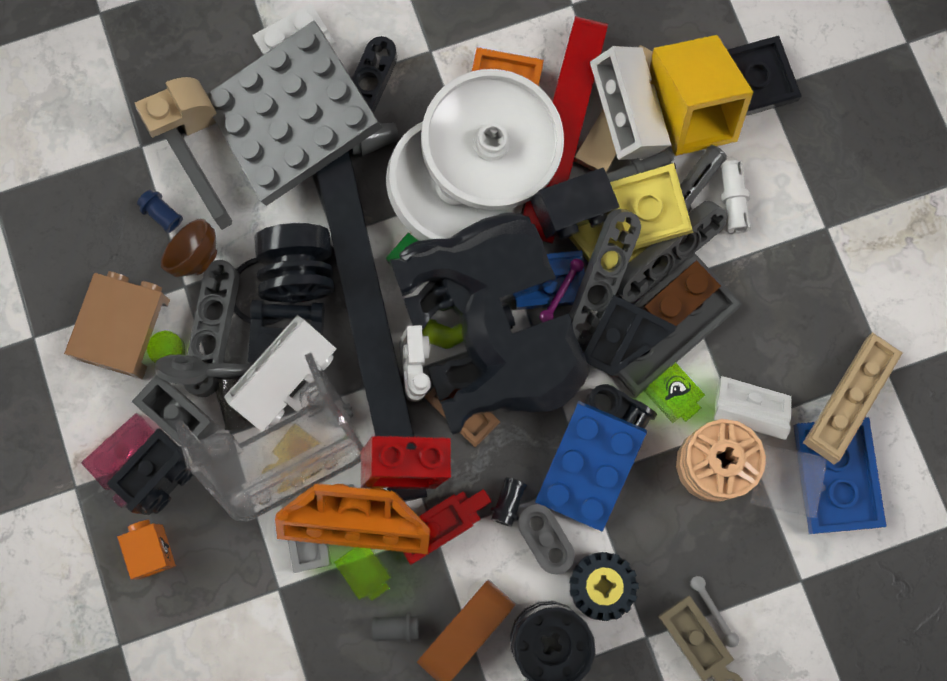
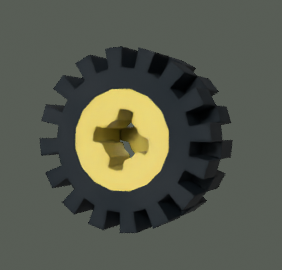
M599 552L584 557L572 570L573 573L569 580V592L574 601L573 603L584 615L595 620L609 621L621 618L624 613H628L632 609L631 605L633 602H636L638 597L636 592L639 589V583L636 582L635 577L637 575L635 570L631 569L628 561L623 560L614 553Z

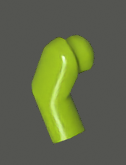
M430 319L424 331H422L423 336H428L429 344L444 349L453 348L463 342L461 322L451 328L438 323L435 319Z

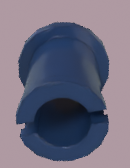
M147 190L137 201L140 213L143 215L148 214L166 233L173 232L181 224L183 216L162 200L163 196L160 192Z

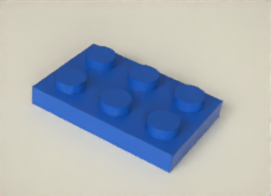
M578 401L535 503L546 506L551 510L603 532L644 441L647 430Z
M869 417L864 418L841 460L835 465L803 443L815 422L793 425L809 534L887 527Z

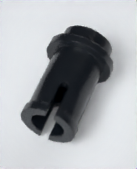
M506 477L496 507H491L490 511L493 513L491 520L512 527L513 522L519 519L516 514L527 485L519 480Z

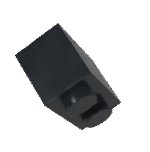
M604 167L541 189L530 199L546 239L558 235L559 240L571 237L580 232L578 227L588 223L591 228L603 225L607 216L612 211L620 208Z

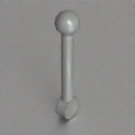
M701 576L693 577L690 581V586L694 591L699 592L725 635V644L729 647H736L739 643V637L730 631L707 593L704 578Z

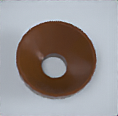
M196 219L184 226L167 245L161 258V268L174 277L200 275L205 272L217 256L215 229L204 219Z

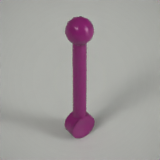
M577 258L571 261V269L547 310H543L539 315L541 323L554 318L553 312L576 273L584 268V263L581 259Z

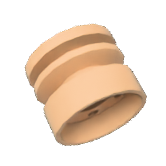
M720 419L706 423L684 439L677 452L676 469L681 483L689 493L703 501L721 502L745 495L758 485L765 472L766 455L761 440L751 428L739 421ZM726 452L725 458L731 461V464L722 468L721 460L716 458V456Z

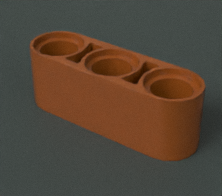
M488 579L416 663L436 681H452L511 612L516 603Z

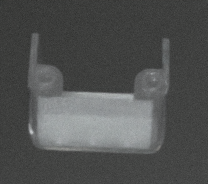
M312 352L304 355L314 378V381L306 385L299 394V401L304 410L250 439L239 443L229 433H215L199 441L183 420L175 423L186 467L234 520H253L301 495L314 484H321L361 462V450L364 447L361 438L334 386Z

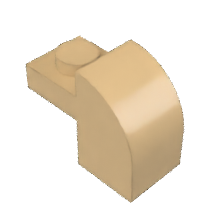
M182 77L166 82L167 89L135 102L136 109L152 138L178 126H182L188 136L216 124L213 118L217 114L201 83L195 78Z

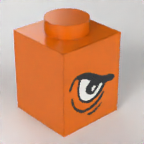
M143 520L128 526V533L117 536L130 579H144L176 567L163 525L150 524V520Z

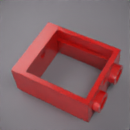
M371 436L361 450V488L436 489L451 478V438ZM413 443L415 450L407 449V444Z

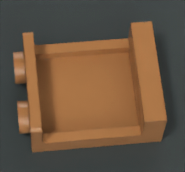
M109 271L107 276L94 273L64 354L84 363L143 380L148 366L144 365L142 360L162 305L168 307L170 299L161 292L162 287L153 283L142 281L139 286L128 283L129 278L119 273Z

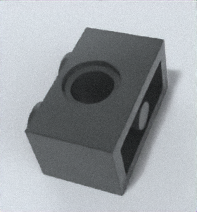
M157 374L132 400L141 411L180 446L194 454H197L220 428L217 423L172 383L164 381Z

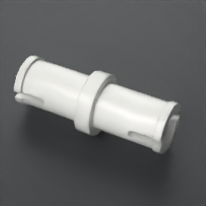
M738 160L726 161L721 164L720 169L722 170L724 186L721 200L726 205L728 232H733V234L744 233L751 230L747 206V201L750 200V193L745 189L743 162H738Z

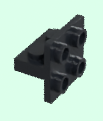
M158 428L106 484L128 504L126 508L131 513L151 515L154 512L157 514L170 502L171 497L169 494L178 484L180 486L185 485L195 475L197 470L194 467L199 460L195 456L188 454L169 435Z

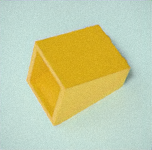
M718 35L654 48L649 68L652 78L650 82L655 85L674 155L677 156L707 149L710 145L720 146L738 142L753 90Z

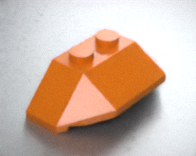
M314 484L276 513L277 539L428 554L429 527L394 491H386L382 488H355L344 484Z

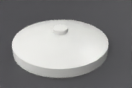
M483 69L468 72L451 80L435 95L424 116L421 148L430 175L449 196L474 208L502 210L526 203L539 190L544 189L549 184L562 158L564 131L555 105L538 85L513 72Z
M423 122L418 123L403 135L390 157L386 174V186L390 203L403 225L420 240L449 239L464 228L484 218L502 213H521L524 204L502 210L474 208L455 200L443 191L430 175L423 158L421 148Z

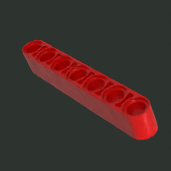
M578 16L574 18L553 98V104L562 121L564 148L559 166L545 188L567 181L570 178L595 80L590 61L601 55L608 23ZM530 200L527 201L523 215L528 216L531 222L535 224L543 242L553 244L554 236L545 238Z

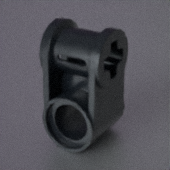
M601 384L595 387L585 400V404L597 408L594 402L595 396L597 394H605L610 398L612 406L610 411L604 412L630 423H633L637 416L634 425L643 429L646 428L650 420H655L657 417V413L650 407L629 397L609 384Z

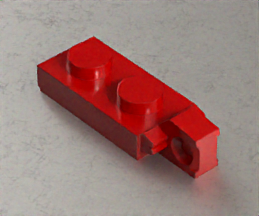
M483 489L470 498H467L464 491L458 495L453 494L418 516L430 529L428 554L403 552L409 564L413 565L474 526L473 524L481 520L477 511L492 502L486 490Z

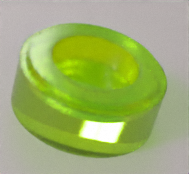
M160 331L150 338L147 353L149 358L156 364V361L164 356L185 355V344L174 332Z

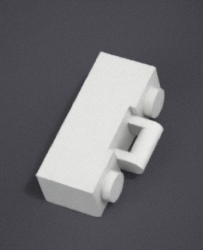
M612 46L590 61L618 160L645 159L671 146L655 85L650 84L652 78L643 48Z
M297 315L229 390L224 398L231 407L263 432L267 426L273 427L280 421L285 413L283 408L287 404L299 412L321 388L322 384L313 375L316 371L322 372L329 366L334 357L332 354L337 348ZM305 379L306 383L291 397L290 394Z

